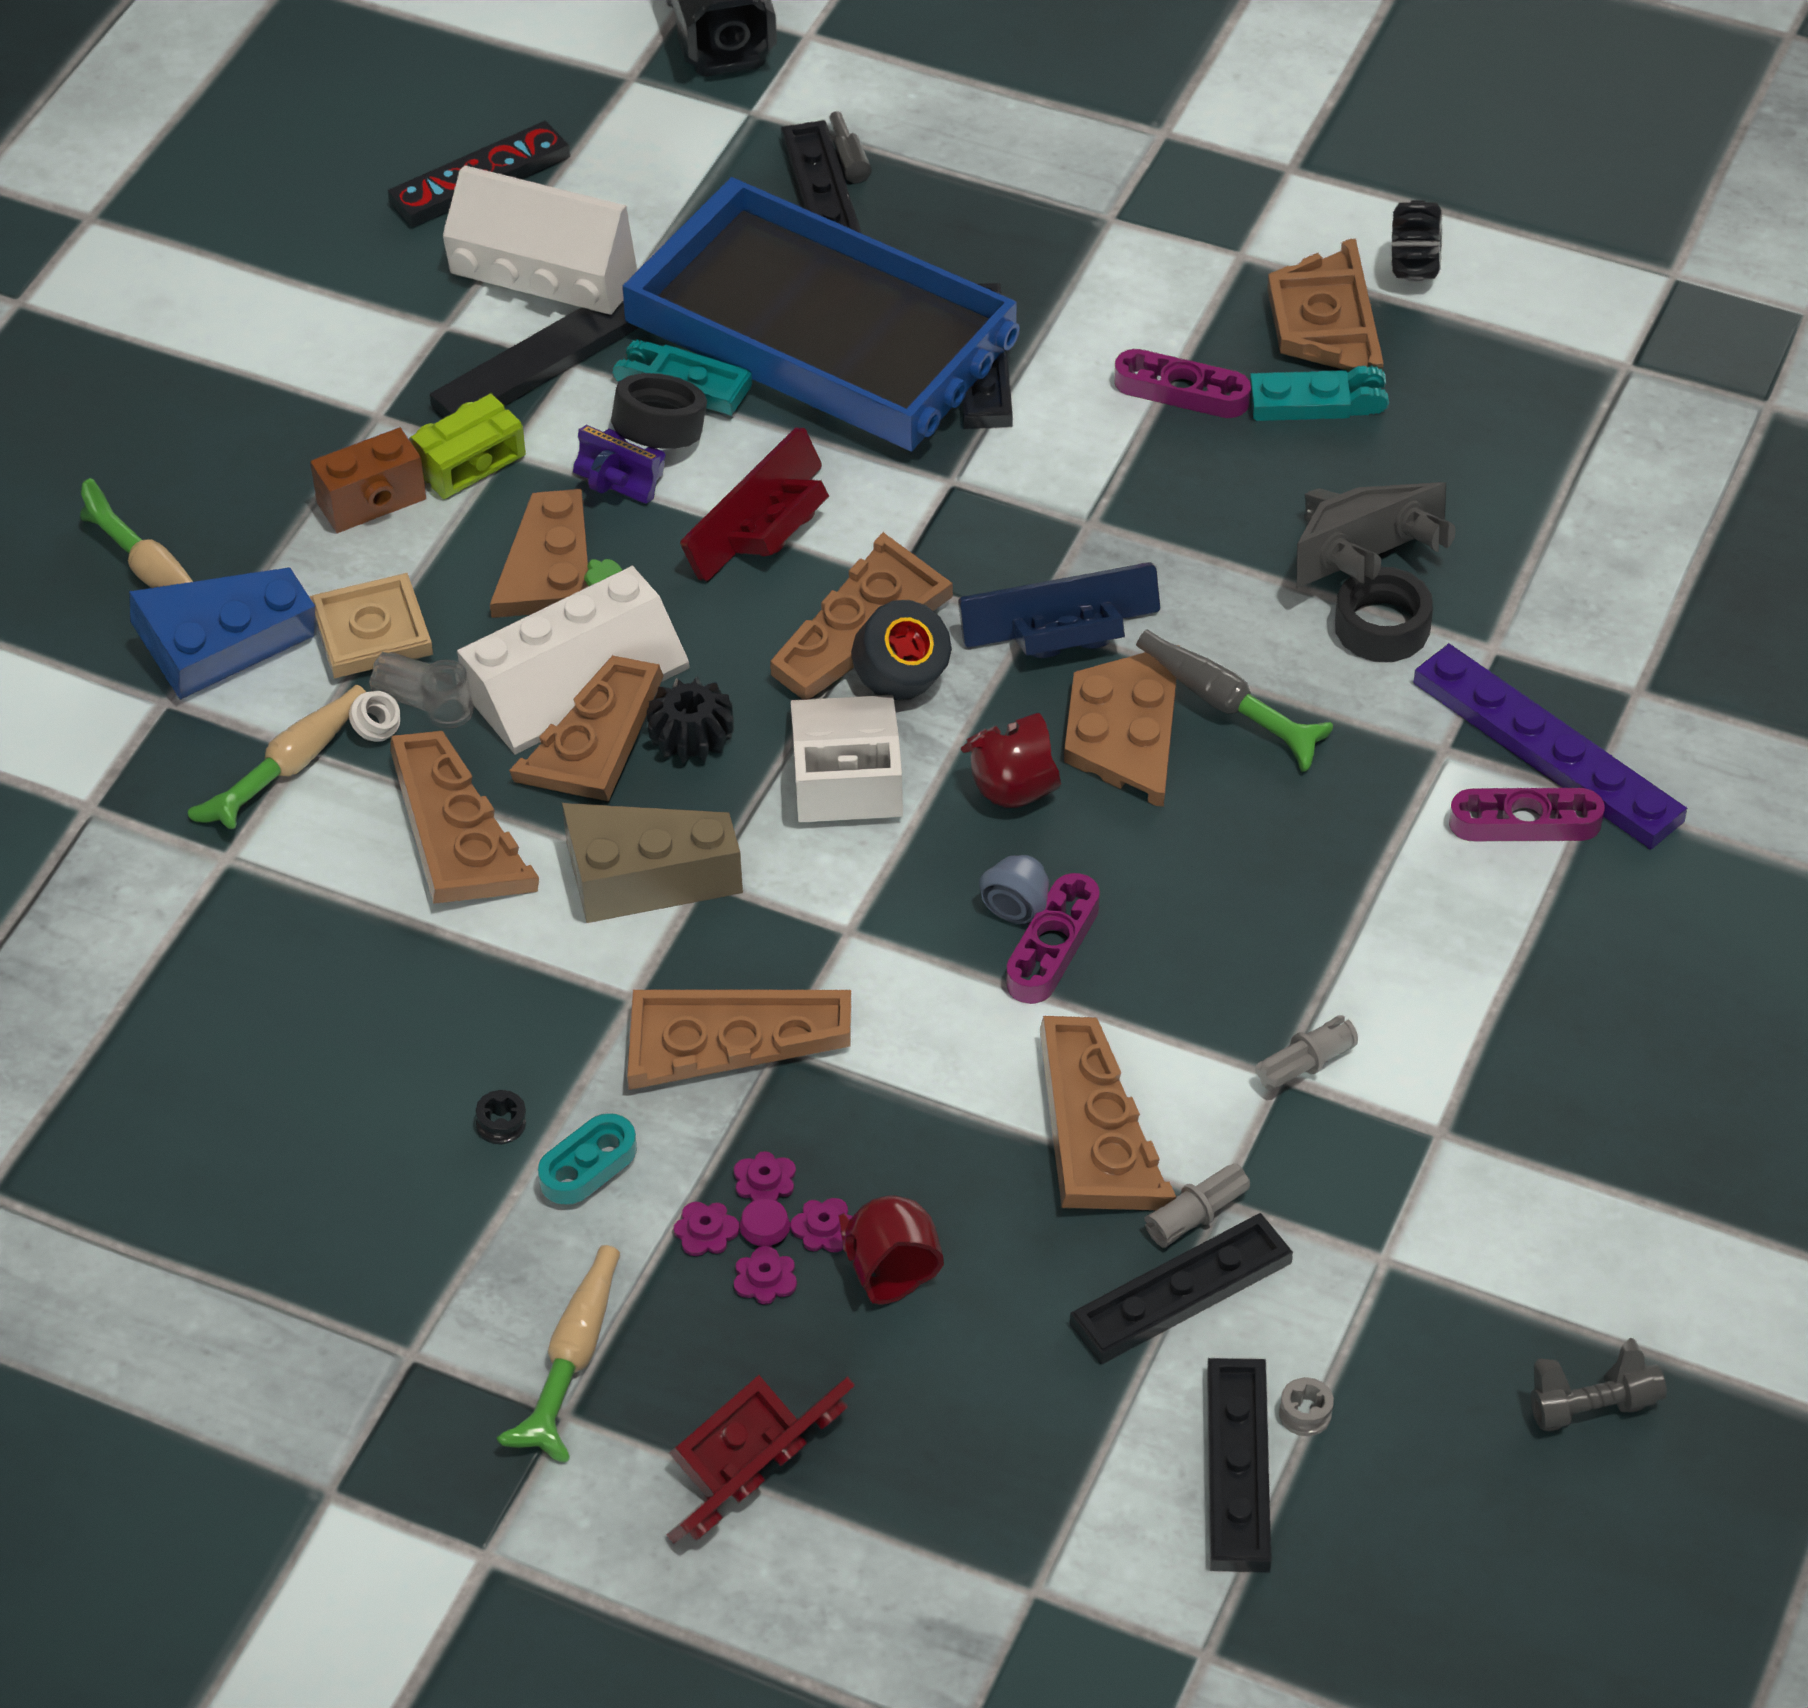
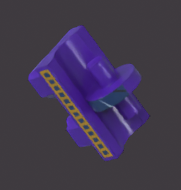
M589 425L578 429L579 451L573 465V473L587 478L590 489L601 494L612 489L645 504L654 499L656 482L663 475L666 458L664 451L653 447L645 449L627 442L622 435L610 428L604 432Z

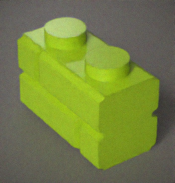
M492 394L476 402L463 404L455 413L435 424L430 423L422 426L409 438L421 457L424 481L427 484L430 483L431 487L444 500L526 455L524 431L521 421L508 409L505 410L504 405Z

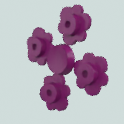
M762 1151L755 1156V1160L750 1158L742 1159L734 1166V1176L738 1181L736 1193L742 1198L751 1197L752 1202L743 1210L740 1226L735 1217L727 1215V1208L722 1203H713L707 1206L702 1202H691L683 1208L682 1219L674 1224L673 1229L675 1236L682 1239L684 1252L691 1256H700L707 1251L713 1254L724 1252L727 1248V1241L736 1238L739 1231L748 1242L762 1246L754 1250L751 1258L743 1257L737 1261L736 1272L738 1275L734 1280V1290L741 1297H755L757 1302L766 1305L772 1303L776 1296H790L797 1288V1279L793 1274L795 1270L794 1260L788 1256L779 1257L778 1252L769 1246L782 1241L789 1233L791 1226L793 1235L803 1239L804 1247L809 1251H818L822 1247L829 1252L842 1251L844 1248L838 1215L844 1213L849 1220L853 1216L848 1215L847 1204L839 1198H830L823 1203L817 1200H810L804 1204L803 1213L794 1216L790 1224L785 1208L777 1201L779 1196L787 1197L794 1191L792 1179L796 1174L795 1164L788 1158L780 1157L775 1159L772 1153Z

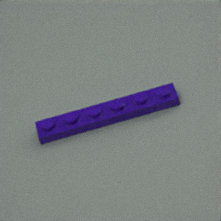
M1450 643L1415 669L1413 682L1415 685L1562 788H1585L1597 793L1605 805L1603 816L1652 850L1685 822L1688 809L1686 806Z

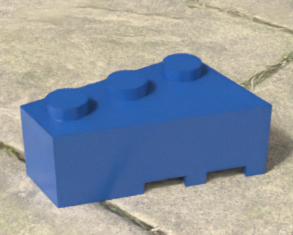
M290 567L129 591L130 622L180 700L314 636L315 605Z

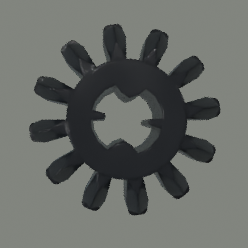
M1411 200V202L1399 203L1394 209L1391 235V265L1396 278L1408 279L1409 281H1423V279H1435L1440 272L1443 229L1442 210L1437 203L1425 202V200Z
M697 676L691 683L687 684L682 683L676 678L672 689L658 687L655 699L649 701V707L647 708L648 735L652 740V745L659 746L664 758L678 754L684 764L690 756H698L705 762L709 754L708 751L723 753L726 740L731 739L734 732V717L729 695L721 694L717 682L702 686Z

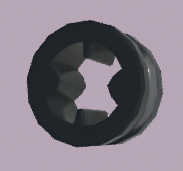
M496 1090L481 1097L476 1106V1127L478 1134L483 1140L492 1144L502 1145L511 1143L521 1136L526 1126V1108L520 1096L511 1091ZM508 1112L511 1113L510 1121L499 1118L494 1122L491 1121L493 1113L497 1116H504Z

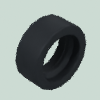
M658 373L630 375L619 381L616 387L611 423L615 431L625 439L643 446L658 449L687 447L700 439L707 399L702 390L678 377Z
M1381 567L1374 580L1364 576V584L1351 576L1344 581L1337 594L1335 632L1344 647L1355 655L1374 662H1395L1411 657L1424 647L1430 635L1433 614L1432 594L1425 583L1416 576L1394 567ZM1371 603H1390L1402 607L1413 618L1395 626H1379L1366 622L1355 611L1361 606Z

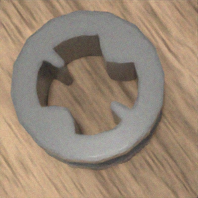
M1303 1377L1294 1379L1282 1391L1279 1411L1282 1425L1288 1431L1298 1436L1309 1437L1320 1434L1331 1422L1334 1402L1332 1392L1323 1382L1314 1378ZM1304 1400L1315 1402V1407H1312L1309 1413L1298 1411V1406H1301Z

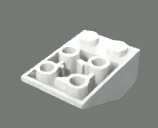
M893 695L791 700L798 822L903 817L901 755Z

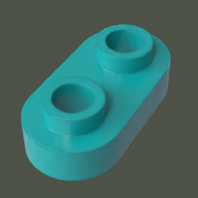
M617 1114L597 1115L549 1150L541 1158L538 1165L539 1184L544 1196L558 1204L580 1202L629 1165L637 1152L636 1133L632 1123L625 1117ZM606 1147H615L610 1152L602 1151ZM565 1179H572V1180H573V1181H570V1182H561V1181H563V1180H565Z

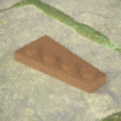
M882 532L873 542V551L865 560L860 558L849 570L848 580L837 592L832 590L821 602L822 609L813 620H806L770 661L771 676L802 700L811 699L854 668L851 650L855 635L878 607L893 600H912L926 605L934 611L953 597V583Z
M434 731L391 736L390 751L433 904L538 892L539 876L531 865L526 866L519 856V846L510 832L504 833L494 818L495 809L487 797H480L474 788L471 773L444 732Z
M633 990L627 1075L628 1088L632 1090L850 1047L851 990Z
M1043 1016L1040 1026V1037L1062 1208L1158 1210L1174 1200L1176 1195L1170 1181L1164 1182L1158 1168L1160 1159L1152 1141H1146L1138 1123L1140 1113L1133 1097H1127L1119 1080L1121 1070L1098 1018Z

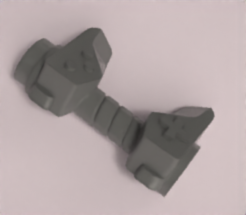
M1631 1337L1622 1345L1616 1363L1604 1375L1605 1382L1593 1386L1571 1390L1559 1362L1539 1358L1534 1364V1390L1531 1392L1533 1414L1541 1430L1553 1431L1560 1429L1562 1426L1569 1425L1573 1414L1580 1413V1411H1588L1592 1408L1597 1409L1617 1404L1621 1412L1628 1411L1631 1413L1639 1411L1645 1406L1654 1405L1656 1401L1666 1398L1667 1389L1664 1375L1657 1364L1645 1365L1644 1354L1635 1339Z

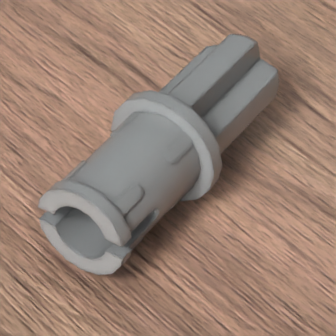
M1338 1015L1314 1031H1310L1307 1034L1303 1032L1295 1034L1291 1038V1045L1256 1065V1074L1260 1078L1262 1085L1269 1090L1283 1085L1304 1072L1316 1074L1328 1060L1354 1048L1358 1044L1357 1031L1349 1019L1345 1021V1016Z
M1231 1164L1197 1186L1186 1184L1181 1189L1179 1196L1144 1218V1221L1147 1222L1145 1226L1149 1235L1159 1246L1166 1248L1180 1238L1181 1235L1199 1224H1210L1214 1220V1212L1249 1189V1178L1245 1175L1240 1165Z

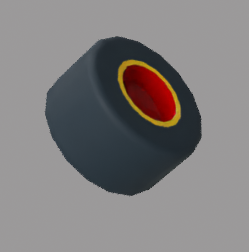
M893 600L878 607L856 633L851 653L853 666L860 680L876 695H893L894 700H910L926 692L946 669L952 646L950 634L944 622L928 606L912 600Z

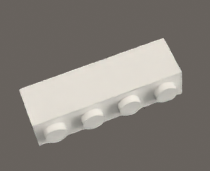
M465 165L459 171L443 232L450 273L610 315L623 301L622 286L637 272L626 205Z
M633 566L457 650L463 693L514 755L540 743L539 737L549 725L557 726L575 706L573 700L575 696L612 655L659 664L664 676L661 682L690 668L689 660L660 596Z

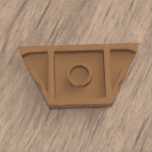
M1356 238L1343 241L1341 243V251L1326 258H1323L1319 253H1315L1302 259L1297 265L1286 266L1268 274L1267 289L1280 353L1351 371L1357 366H1378L1383 371L1384 363Z
M1146 652L1074 672L1064 762L1081 771L1095 773L1103 781L1119 789L1125 783L1148 793L1149 803L1164 807L1177 678Z

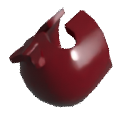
M1040 713L1029 715L1008 724L1005 735L1000 734L1001 731L997 726L991 727L988 730L985 728L966 739L967 743L961 747L962 753H971L972 776L977 787L994 804L1006 808L1022 807L1059 789L1061 786L1059 770L1051 756L1049 731Z
M896 1195L883 1196L862 1205L850 1220L844 1213L838 1215L844 1252L846 1251L849 1261L854 1260V1270L862 1287L865 1288L870 1302L873 1304L884 1305L902 1299L921 1284L936 1277L944 1266L943 1253L932 1217L914 1200ZM873 1272H875L876 1277L871 1276Z

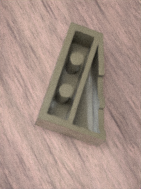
M562 803L566 843L586 923L743 893L741 854L729 812Z

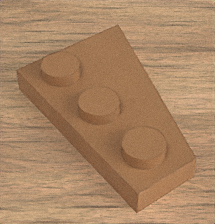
M582 489L532 493L490 602L491 618L531 615L589 587L584 579V575L588 571Z

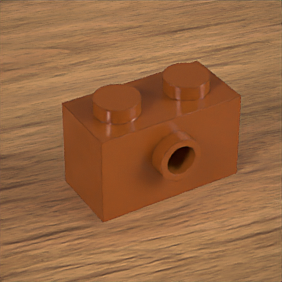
M401 427L310 461L317 504L336 533L426 500L421 457Z

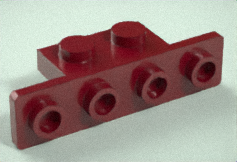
M794 428L681 539L680 545L698 580L708 581L735 553L757 554L760 556H770L777 553L785 546L786 540L801 525L814 517L815 511L829 497L822 480H810L821 469L822 462L805 428Z
M760 1375L755 1377L669 1452L707 1499L666 1534L673 1543H676L688 1533L696 1541L723 1518L716 1508L732 1495L740 1503L765 1481L764 1477L758 1472L773 1458L780 1466L783 1465L807 1444L800 1434L813 1422L822 1430L848 1407L842 1400V1397L855 1384L847 1376L796 1419Z

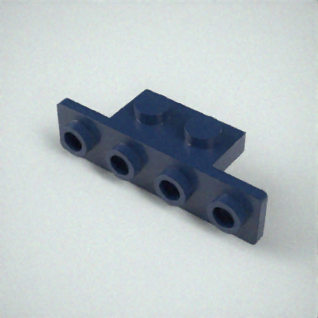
M1152 562L961 597L958 600L963 642L967 647H975L1015 639L1026 656L1032 655L1037 658L1056 656L1061 652V649L1075 646L1089 649L1104 647L1112 639L1125 637L1124 618L1156 613L1160 610L1157 568Z

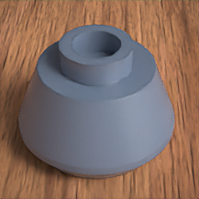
M1008 856L985 871L979 880L981 897L985 905L995 915L1016 924L1029 923L1035 914L1044 911L1047 907L1049 879L1042 864L1031 856Z

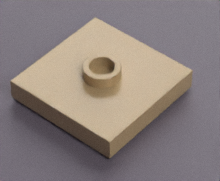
M408 573L309 596L315 605V621L334 678L433 655L432 642Z

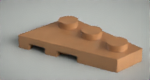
M612 655L573 699L575 706L557 726L550 724L540 735L541 744L527 760L520 758L509 770L513 781L520 784L609 801L646 718L649 701L654 699L664 677L660 665Z

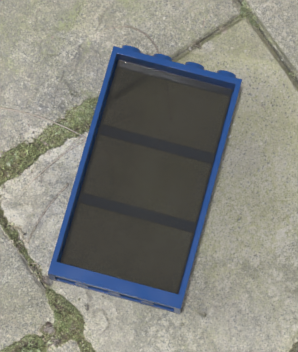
M733 177L622 286L625 320L701 356L747 369L752 373L753 380L911 452L925 437H930L936 431L940 420L952 407L956 408L961 404L966 391L978 378L983 379L988 374L992 363L1004 350H1009L1013 347L1020 329L1019 324H1017L1016 301Z

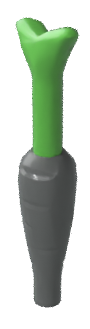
M1148 629L1141 634L1136 646L1154 657L1174 677L1212 707L1226 714L1240 712L1282 738L1297 759L1301 772H1306L1311 767L1315 743L1327 738L1333 730L1331 722L1308 725L1291 721L1250 695L1248 683L1237 673L1202 655L1165 641Z

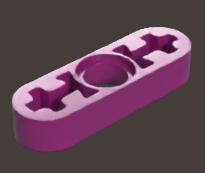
M1143 349L1126 350L1120 353L1115 360L1114 383L1116 388L1126 395L1222 418L1241 416L1249 408L1251 384L1245 375L1237 371ZM1175 379H1188L1194 385L1188 388H1178L1170 384V382Z
M1472 788L1462 790L1453 797L1449 826L1456 836L1473 842L1585 841L1592 839L1600 832L1605 805L1597 793L1585 788ZM1519 808H1530L1538 812L1541 817L1535 821H1522L1516 818L1512 812ZM1551 810L1556 811L1555 819L1550 818ZM1498 811H1503L1502 819H1497ZM1575 811H1581L1584 818L1577 817ZM1470 812H1477L1478 818H1471Z
M1070 873L1061 876L1052 885L1048 892L1046 909L1035 914L1008 960L1006 984L1009 994L1014 999L1023 1003L1034 1004L1048 999L1054 992L1099 913L1100 891L1097 883L1091 877L1080 873ZM1076 897H1082L1083 899H1078L1071 909V916L1066 914V901L1072 902ZM1055 930L1064 933L1068 939L1059 945H1048L1043 943L1039 936L1046 931ZM1036 960L1039 961L1040 975H1033L1030 980L1023 979L1022 977H1029L1036 966Z

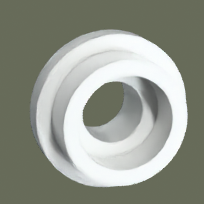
M365 692L359 695L351 704L349 719L352 727L361 737L369 741L381 742L389 739L397 731L400 725V709L396 700L385 692ZM367 713L375 715L379 723L373 721Z

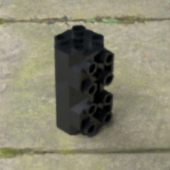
M666 0L667 5L674 8L677 18L678 41L684 60L694 65L696 73L709 77L740 70L758 69L765 63V55L777 44L776 14L771 0Z

